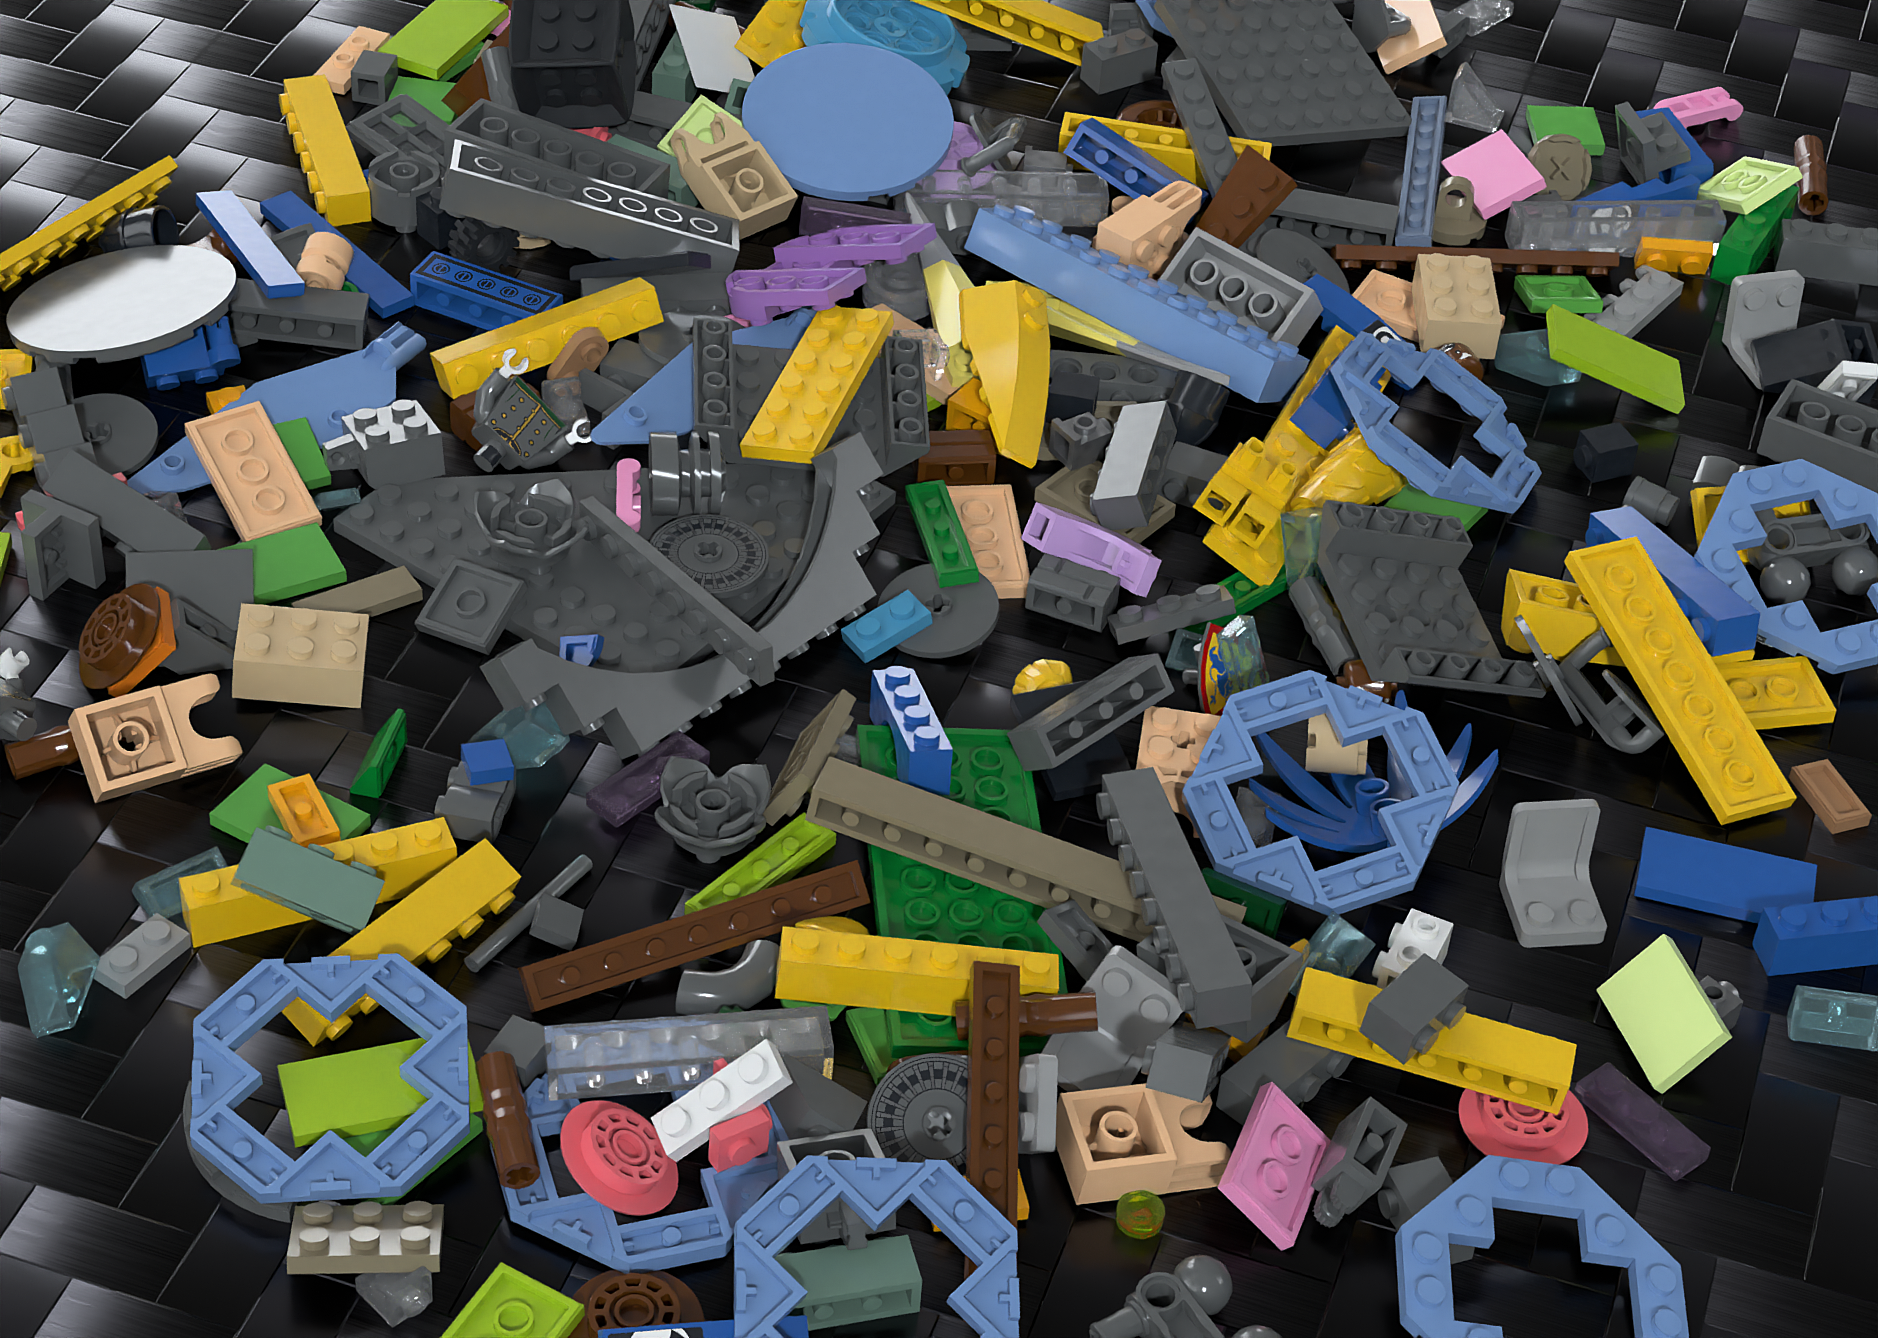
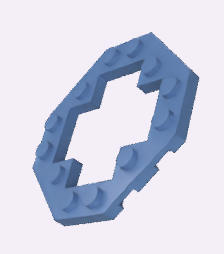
M1361 331L1330 371L1368 447L1376 453L1378 459L1388 466H1393L1406 476L1408 482L1414 488L1425 491L1431 497L1514 514L1522 505L1542 472L1536 461H1532L1525 456L1523 450L1527 447V444L1517 425L1514 423L1508 424L1503 415L1507 407L1502 397L1441 350L1430 348L1426 353L1415 351L1416 348L1412 343L1391 338L1387 343H1382L1375 338L1374 334ZM1382 366L1389 370L1391 376L1396 381L1407 384L1412 389L1424 375L1430 380L1431 385L1436 390L1447 393L1459 403L1464 412L1470 416H1476L1482 421L1473 437L1479 441L1484 450L1491 454H1496L1503 460L1491 478L1462 455L1448 469L1389 422L1399 406L1369 383Z
M1803 459L1733 473L1694 558L1760 612L1757 634L1766 638V644L1794 657L1797 653L1818 662V668L1831 674L1878 664V619L1820 633L1803 600L1767 608L1736 552L1761 546L1767 537L1754 512L1811 499L1815 500L1831 530L1866 523L1878 544V493ZM1878 583L1871 585L1867 595L1878 613Z
M1308 670L1230 695L1216 728L1213 729L1200 754L1199 762L1192 776H1189L1182 790V801L1215 871L1332 917L1414 889L1458 792L1459 781L1423 712L1407 706L1405 710L1382 702L1383 697L1351 685L1349 689L1326 681L1327 676ZM1326 713L1342 747L1383 735L1414 798L1380 808L1377 818L1391 847L1314 871L1298 835L1256 848L1227 785L1263 773L1264 764L1251 739L1252 736Z
M398 953L378 954L377 960L351 961L350 956L311 957L310 963L284 964V959H263L194 1018V1055L192 1060L191 1086L192 1119H190L191 1145L261 1204L402 1196L470 1133L467 1006ZM366 993L427 1041L399 1069L400 1077L425 1096L428 1101L366 1158L333 1131L329 1130L301 1157L294 1161L233 1111L263 1084L261 1073L237 1055L235 1051L297 997H300L332 1023Z
M651 1029L562 1046L552 1058V1066L541 1079L536 1078L523 1093L528 1104V1116L532 1122V1138L540 1169L539 1179L534 1184L521 1189H510L502 1184L501 1188L511 1221L624 1274H642L726 1256L734 1245L736 1221L778 1183L777 1142L787 1141L789 1138L769 1100L765 1101L763 1104L767 1107L773 1124L772 1129L769 1130L768 1152L752 1158L746 1164L735 1165L717 1173L714 1167L701 1169L700 1182L709 1206L707 1208L618 1226L613 1210L600 1204L587 1193L558 1198L541 1137L561 1132V1127L567 1114L580 1104L577 1096L578 1092L665 1076L673 1101L675 1102L713 1076V1063L720 1058L695 1047L690 1052L672 1044L670 1036ZM490 1142V1149H491L492 1156H493V1159H494V1163H495V1166H496V1162H495V1158H494V1153H493V1148H492V1144H491V1142Z
M807 1155L736 1221L734 1227V1338H783L774 1327L805 1299L808 1292L774 1258L839 1197L874 1231L910 1199L979 1267L949 1296L946 1302L981 1336L980 1338H1019L1020 1297L1016 1266V1252L1018 1251L1017 1229L946 1160L925 1159L924 1163L897 1162V1158L857 1157L856 1160H828V1156Z
M1487 1155L1403 1224L1395 1235L1400 1324L1414 1338H1417L1419 1335L1422 1338H1503L1502 1327L1455 1321L1449 1243L1489 1249L1495 1240L1493 1207L1577 1219L1581 1262L1628 1268L1635 1338H1689L1681 1265L1579 1167Z

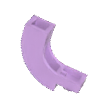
M1038 502L1035 503L1021 537L1022 540L1041 552L1066 558L1077 564L1096 570H1103L1111 575L1121 578L1120 585L1133 594L1147 597L1162 560L1150 554L1151 550L1121 534L1079 516Z

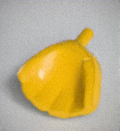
M1047 659L1035 661L1033 665L1029 664L1017 675L1012 689L1013 695L1073 683L1071 670L1063 661Z

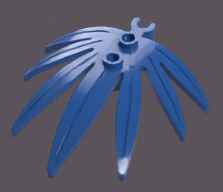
M1399 690L1396 694L1394 707L1405 710L1406 706L1408 707L1404 691ZM1471 723L1465 726L1447 755V759L1457 779H1459L1469 753L1472 739ZM1266 733L1255 735L1267 759L1284 782L1304 802L1322 814H1317L1284 799L1249 777V788L1251 791L1280 813L1278 814L1265 807V815L1269 821L1293 836L1298 835L1299 839L1330 850L1360 853L1391 847L1377 818L1380 808L1414 797L1389 747L1387 760L1388 782L1376 778L1367 762L1365 775L1328 773L1337 793L1346 804L1345 806L1293 760ZM1497 749L1459 785L1458 792L1440 830L1460 817L1481 794L1498 765Z

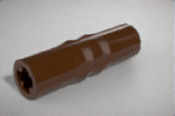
M1805 135L1798 138L1793 147L1795 167L1799 168L1803 176L1802 179L1795 183L1796 187H1799L1798 204L1803 213L1818 215L1826 210L1829 203L1827 166L1824 162L1822 141L1816 136Z
M69 724L56 726L49 731L34 735L26 741L18 740L4 746L10 769L16 780L58 766L71 765L80 760ZM122 737L119 742L120 746L129 744L126 737Z
M1095 991L1050 995L1036 993L1019 997V1038L1098 1031ZM969 1000L956 1001L958 1041L969 1040Z
M504 1051L491 1052L482 1056L475 1066L483 1102V1117L487 1123V1136L492 1144L500 1184L510 1189H521L534 1184L540 1176L532 1138V1122L528 1116V1104L522 1094L514 1057Z

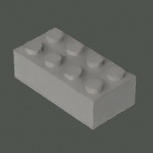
M1197 227L1159 278L1176 284L1179 287L1177 292L1185 296L1191 294L1208 301L1207 307L1216 312L1217 310H1224L1238 317L1237 323L1245 327L1252 325L1268 332L1267 338L1276 343L1284 341L1297 347L1323 311V307L1312 288Z

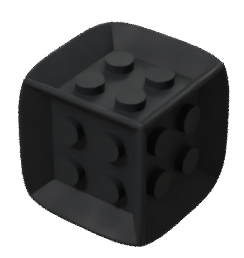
M512 0L509 28L510 75L520 112L568 129L610 127L629 121L634 103L636 78L635 29L629 0Z

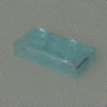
M1239 615L1216 635L1231 694L1270 683L1254 617Z

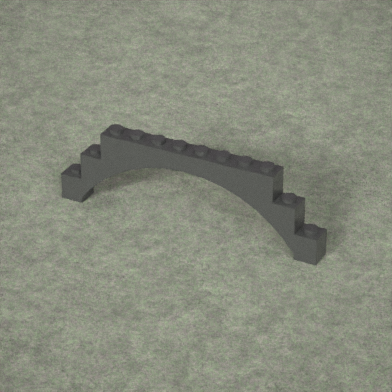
M860 432L835 443L811 459L816 468L814 501L808 531L799 559L785 587L771 608L752 628L773 646L774 672L781 668L778 660L784 656L792 659L810 648L807 643L808 640L814 636L817 640H820L838 629L835 622L841 618L849 621L866 611L864 603L877 595L856 558L870 549L867 542L880 534L860 497L873 490L874 488L870 482L884 473ZM532 638L510 647L480 666L506 712L522 706L526 712L545 702L564 736L578 730L584 736L602 726L621 759L635 754L640 759H643L662 748L659 740L667 735L671 739L693 727L690 719L698 714L701 719L709 716L723 706L720 699L726 695H729L730 699L752 687L749 681L751 678L746 674H742L731 661L720 654L688 668L665 672L626 673L597 669L565 660L537 648Z

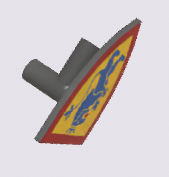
M1207 623L1202 643L1195 645L1193 648L1198 668H1186L1182 678L1186 684L1198 685L1202 713L1222 716L1223 709L1230 695L1254 688L1257 684L1248 655L1239 640L1226 628L1213 623Z

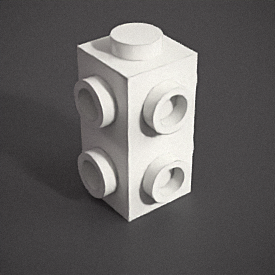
M1411 908L1403 924L1395 923L1388 940L1387 947L1390 948L1389 952L1381 951L1376 959L1372 976L1378 978L1377 987L1386 988L1424 953L1439 964H1442L1447 955L1454 924Z

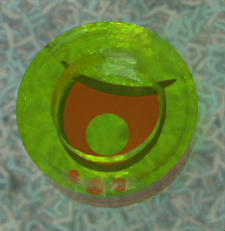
M1137 1190L1125 1193L1117 1204V1226L1130 1237L1139 1239L1150 1238L1156 1235L1163 1226L1164 1204L1158 1196L1148 1191Z

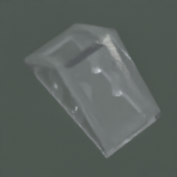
M1464 62L1460 65L1452 83L1446 122L1493 133L1498 129L1504 112L1469 64Z

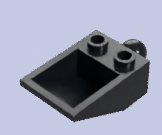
M1833 319L1754 339L1750 344L1763 392L1782 394L1791 379L1817 388L1842 361L1878 364V349L1870 324ZM1878 379L1855 402L1870 404L1878 384Z

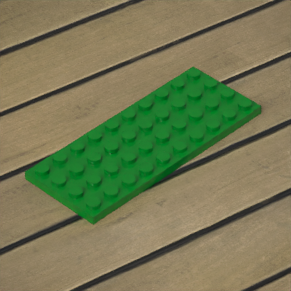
M857 725L855 740L858 767L899 781L897 776L896 749L891 727ZM943 728L953 748L950 793L949 795H941V797L1042 833L1032 771L1023 770L1007 735L1011 730ZM867 843L877 936L1058 954V994L1068 993L1061 950L1037 923L1047 908ZM886 1009L891 1058L968 1050L969 1040L958 1041L956 1016ZM1051 1035L1019 1038V1057L1040 1054Z

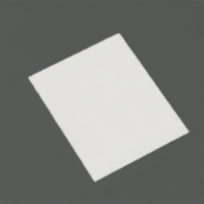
M669 4L696 87L729 93L733 78L747 82L753 81L755 76L748 57L734 47L741 37L735 17Z

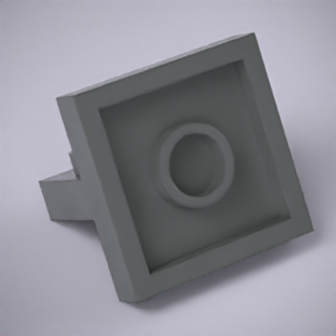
M1628 101L1615 106L1620 160L1638 185L1655 178L1659 179L1660 171L1691 160L1690 149L1662 112L1640 119Z
M32 489L21 497L25 529L21 531L30 595L44 601L69 578L97 589L106 581L98 517Z

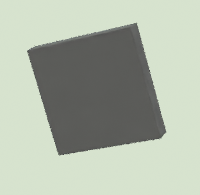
M454 557L415 621V625L421 632L489 655L528 588L523 580Z

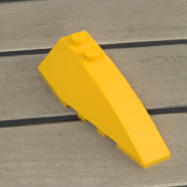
M1016 280L963 289L959 293L961 341L964 349L972 352L974 359L971 361L970 367L973 375L980 376L983 385L979 389L981 400L992 411L987 418L999 453L1032 469L1037 462L1049 387L1050 335L1046 296L1037 288L1026 286Z
M1509 569L1506 579L1501 630L1506 645H1509L1513 650L1526 654L1532 653L1529 644L1514 620L1520 614L1543 653H1551L1553 658L1558 661H1563L1587 638L1600 630L1602 625L1577 583ZM1609 646L1601 650L1589 661L1590 663L1626 667L1616 648ZM1751 649L1714 657L1711 656L1715 664L1753 660L1755 651Z

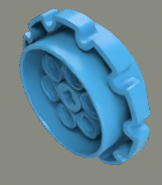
M807 0L800 19V26L804 28L801 36L807 47L828 43H854L891 51L922 67L939 83L946 95L949 94L951 87L957 88L961 85L969 66L970 57L965 54L967 44L954 27L950 17L947 14L910 0Z

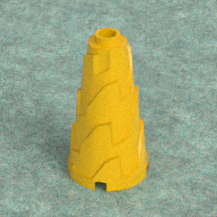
M1357 426L1330 451L1324 462L1311 474L1309 481L1297 492L1290 504V514L1293 522L1299 528L1307 531L1315 530L1321 527L1322 509L1326 500L1352 502L1369 506L1373 502L1378 504L1396 495L1409 482L1406 476L1393 466H1388L1378 459L1376 453L1368 447Z

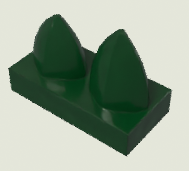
M1208 867L1201 871L1211 895L1247 907L1241 924L1273 940L1275 939L1287 900Z

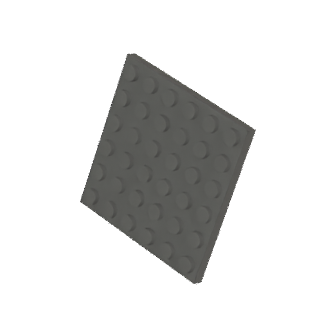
M1156 0L1155 10L1187 59L1196 58L1212 99L1238 138L1272 143L1273 147L1408 136L1409 126L1412 121L1411 117L1331 0Z

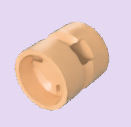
M316 232L307 239L301 254V260L295 271L305 282V286L341 290L345 281V275L348 273L354 257V250L344 238L336 234Z

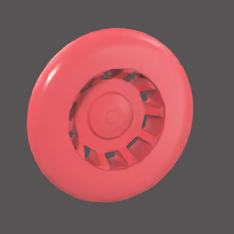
M1465 1089L1460 1098L1459 1119L1463 1131L1470 1142L1486 1156L1494 1155L1562 1165L1576 1156L1587 1139L1588 1119L1580 1101L1570 1090L1566 1094L1558 1115L1470 1089Z
M603 1100L581 1103L567 1114L560 1132L562 1156L575 1181L589 1196L605 1207L619 1213L634 1216L656 1213L664 1209L673 1200L678 1188L676 1161L666 1155L655 1127L648 1120L632 1109L618 1103Z

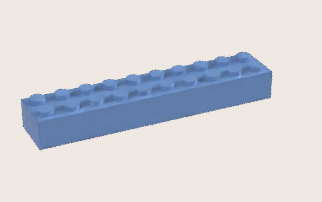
M996 204L994 208L978 209L964 249L1143 343L1182 360L1230 375L1229 385L1226 387L1256 403L1288 401L1304 375L1309 359L1297 354L1299 349L1296 346L1284 341L1276 343L1268 339V332L1252 325L1245 327L1237 323L1238 317L1224 310H1217L1216 312L1208 308V301L1191 294L1185 296L1177 292L1179 287L1176 284L1163 279L1156 281L1148 277L1149 271L1134 264L1127 266L1119 262L1120 256L1105 249L1098 251L1090 247L1092 243L1090 240L1079 235L1071 234L1069 236L1063 233V227L1053 221H1040L1034 218V211L1019 205H1014V208L1010 209Z

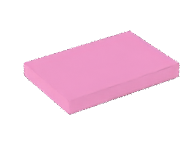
M1502 129L1441 161L1443 170L1449 177L1461 176L1472 182L1474 186L1473 207L1484 220L1547 187L1543 176Z
M1269 1082L1259 1088L1218 1185V1189L1281 1251L1294 1246L1315 1192L1311 1185L1331 1140L1273 1082Z

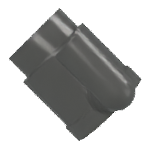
M1637 476L1625 495L1622 507L1632 506L1651 523L1656 524L1658 522L1668 526L1678 509L1680 498L1671 495V491Z

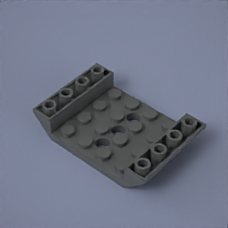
M693 317L694 431H698L699 436L706 443L707 432L718 431L720 443L728 463L816 471L814 464L742 457L740 449L741 441L794 350L733 344L732 321ZM887 336L882 345L880 358L874 359L825 450L835 443L860 432L884 473L880 477H884L929 453L930 437L922 339Z
M1326 500L1322 509L1317 563L1372 681L1505 696L1544 697L1546 690L1532 662L1502 659L1477 605L1458 570V567L1473 547L1460 518L1418 511L1390 509L1383 506L1376 507L1352 502Z

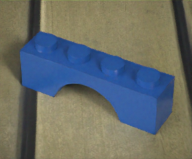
M890 666L886 670H872L869 715L874 725L891 727L896 749L897 776L899 781L938 796L949 795L953 748L914 669H908L903 666Z

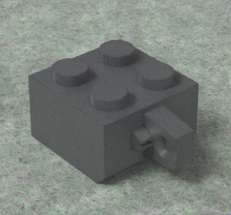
M398 400L393 402L391 406L377 409L362 408L356 410L353 414L342 416L343 436L322 443L324 462L329 471L358 469L368 485L376 490L387 484L398 486L446 475L441 432L417 400Z
M871 1128L777 1142L778 1182L807 1155L828 1156V1160H856L857 1157L885 1158ZM839 1197L797 1237L800 1244H821L832 1239L841 1238L848 1250L867 1248L868 1240L865 1236H872L878 1232L896 1229V1212L874 1231Z

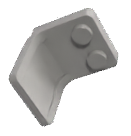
M1796 270L1737 276L1731 284L1722 342L1728 347L1731 356L1754 385L1761 390L1750 344L1754 339L1797 329L1805 280Z
M1594 799L1523 802L1516 804L1512 809L1503 853L1499 887L1517 939L1524 947L1598 944L1604 940L1607 924L1589 877V860L1600 816L1598 803Z
M1112 947L1080 990V992H1096L1098 1031L1051 1034L1040 1053L1057 1055V1085L1067 1092L1131 1085L1142 1067L1147 1046H1152L1153 1041L1158 1040L1160 1034L1164 1035L1183 1012L1178 1000V985L1174 982L1170 983L1167 977L1124 947Z
M1033 1054L1019 1057L1018 1154L1053 1152L1055 1149L1058 1080L1057 1055ZM953 1055L968 1061L967 1055ZM930 1114L927 1116L931 1121L930 1126L927 1128L929 1133L935 1135L940 1131L945 1136L948 1134L944 1129V1125L948 1121L943 1115H940L938 1118H933Z

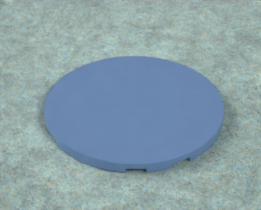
M818 44L804 47L779 57L756 75L745 93L742 106V127L748 131L755 142L760 141L791 187L810 195L832 200L868 201L870 196L888 194L891 197L914 188L916 182L926 176L933 175L947 157L953 138L954 117L952 107L939 83L927 71L911 60L891 51L863 44Z

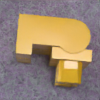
M1251 437L1245 444L1240 442L1220 470L1210 480L1193 505V508L1223 527L1239 502H1243L1244 505L1227 531L1257 550L1275 525L1282 509L1299 484L1296 478L1300 469L1288 459H1281L1277 466L1273 465L1263 458L1268 451L1266 444L1255 437ZM1208 498L1218 499L1223 503L1226 510L1215 509L1209 503ZM1241 520L1252 522L1258 528L1259 533H1252L1246 530Z

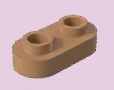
M586 327L577 331L569 339L547 371V380L557 394L569 395L578 392L579 372L584 368L594 372L609 349L608 341L602 332L595 327Z

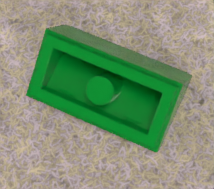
M397 709L375 735L349 788L351 793L379 798L382 795L407 743L406 713H404L403 709Z

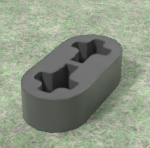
M1452 11L1441 19L1439 23L1447 45L1431 54L1442 58L1459 45L1468 32L1470 25L1469 17Z

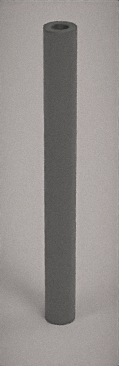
M579 855L470 953L464 960L466 966L471 971L478 972L532 923L536 904L542 893L559 898L593 867L592 861L586 855Z

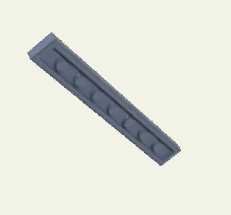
M1447 96L1413 98L1412 121L1409 126L1400 208L1395 235L1396 246L1432 247L1447 115Z

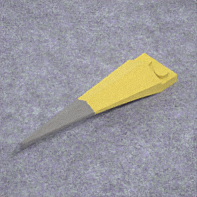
M907 192L904 202L910 224L930 223L912 195ZM937 233V238L924 245L925 249L918 252L926 287L940 365L951 387H963L973 377L981 380L980 376L973 375L970 363L974 359L972 352L964 349L961 341L959 293L963 289L973 288L974 285Z
M986 281V285L1006 281ZM1020 282L1026 286L1037 288L1046 296L1049 335L1173 371H1189L1206 377L1215 383L1225 386L1229 385L1230 375L1167 354L1108 325L1031 283Z

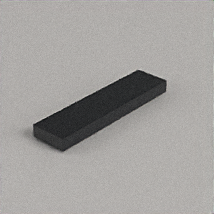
M682 251L575 265L570 268V281L581 282V279L649 277L711 269V255L693 251Z

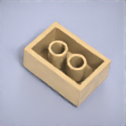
M1440 253L1431 255L1418 254L1411 291L1421 352L1426 353L1430 348L1438 349L1442 345L1454 342L1468 346L1479 359H1495L1502 321L1490 258L1476 255L1466 257L1448 256Z
M241 603L233 659L232 698L361 708L369 614Z

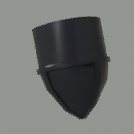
M165 205L127 208L112 218L98 238V244L104 253L143 246L179 245L180 243L176 219L171 210Z
M1178 370L1174 379L1176 384L1170 398L1163 399V401L1167 400L1177 430L1173 446L1178 441L1196 447L1208 439L1215 428L1219 426L1218 421L1231 393L1222 385L1206 377L1189 371Z

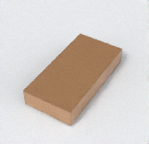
M1828 759L1791 768L1789 779L1832 834L1869 825L1872 814Z

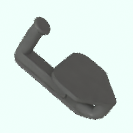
M1331 0L1333 4L1353 3L1355 5L1352 32L1367 53L1375 52L1389 37L1405 35L1411 29V19L1386 3L1385 0Z
M977 110L974 111L969 117L970 123L985 149L969 158H962L961 168L968 177H973L977 171L993 162L999 172L1004 177H1007L1013 170L1007 154L1014 149L1016 143L1020 140L1028 122L1025 117H1012L993 127Z
M1600 626L1599 631L1587 638L1560 662L1558 667L1565 677L1560 682L1568 696L1610 747L1629 754L1642 753L1665 734L1657 717L1628 685L1608 669L1604 670L1601 674L1617 693V696L1608 704L1580 670L1601 650L1608 646L1614 647L1604 628ZM1638 716L1646 726L1632 737L1625 726Z

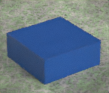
M504 739L461 744V759L470 786L514 780V765Z

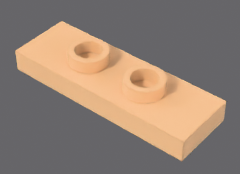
M358 26L313 76L325 74L331 91L345 95L352 87L351 70L363 50L378 52V49L390 40V33Z

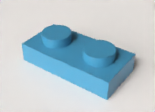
M906 590L842 628L841 634L843 641L866 664L930 626L933 622L931 612L909 590Z

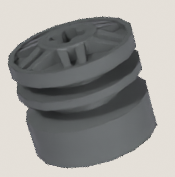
M692 431L688 449L680 450L676 432L649 433L651 516H678L682 497H689L693 515H700L701 497L708 498L709 514L720 515L721 503L726 492V459L718 431L707 432L706 449H700L698 431Z

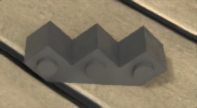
M57 366L4 379L6 387L1 388L2 400L7 411L13 410L18 424L17 431L23 449L28 448L33 457L35 475L40 487H43L71 449L97 465L91 442H84L74 404L67 405Z

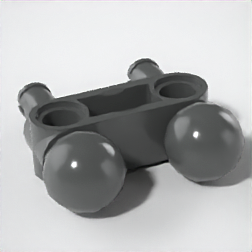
M1773 508L1754 512L1767 537L1763 545L1748 548L1747 555L1751 564L1762 572L1760 576L1761 591L1766 599L1774 604L1783 605L1801 601L1807 595L1811 581L1810 573L1806 567L1832 564V580L1838 589L1848 595H1864L1872 584L1878 583V558L1875 553L1869 550L1867 539L1871 531L1866 523L1831 530L1822 513L1779 519L1776 518Z
M1198 1254L1181 1261L1176 1266L1173 1274L1154 1272L1146 1275L1139 1281L1136 1291L1127 1295L1123 1309L1089 1326L1091 1329L1089 1330L1090 1337L1225 1338L1209 1316L1217 1314L1227 1305L1233 1292V1281L1227 1266L1216 1257ZM1252 1325L1241 1328L1231 1338H1282V1336L1270 1327Z

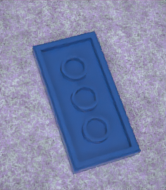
M1646 827L1642 841L1634 896L1758 924L1763 908L1813 903L1817 865Z

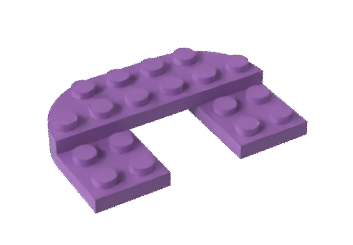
M935 223L843 227L827 230L825 233H819L811 237L805 235L782 243L773 248L776 260L774 264L764 270H735L726 278L725 282L731 313L738 318L750 320L752 326H762L773 322L774 316L799 309L802 306H812L815 311L831 309L835 307L836 301L852 296L854 294L853 290L867 282L864 267H857L873 263L875 260H885V263L889 265L907 261V256L924 250V245L937 238Z

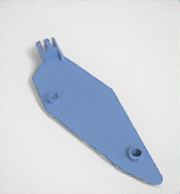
M802 306L792 312L789 317L775 320L767 325L751 326L732 331V343L795 350L817 311L813 310L812 306ZM693 342L597 425L590 434L591 440L599 445L649 444L650 432H676L677 436L694 431Z
M398 321L369 343L365 349L256 382L241 393V397L237 401L228 403L217 413L260 401L272 425L306 417L317 444L322 449V443L343 436L342 416L353 414L356 410L362 408L377 409L386 407L396 401V371L425 349L426 340ZM186 435L127 480V484L143 496L185 492L211 484V481Z

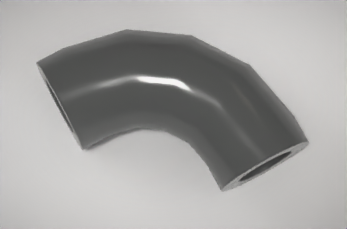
M755 940L746 945L738 963L729 969L710 972L686 968L678 987L676 1013L687 1016L716 1018L723 1006L731 1009L738 1006L743 1011H746L768 997L776 987L780 946L767 940Z

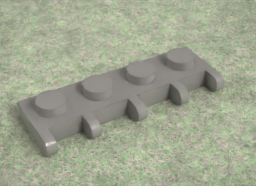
M1641 265L1635 271L1637 278L1640 279L1636 282L1629 278L1625 279L1619 286L1621 292L1624 293L1622 296L1606 295L1602 299L1603 307L1606 310L1602 313H1586L1583 318L1631 339L1681 294L1684 282L1671 277L1666 272L1658 271L1647 265Z

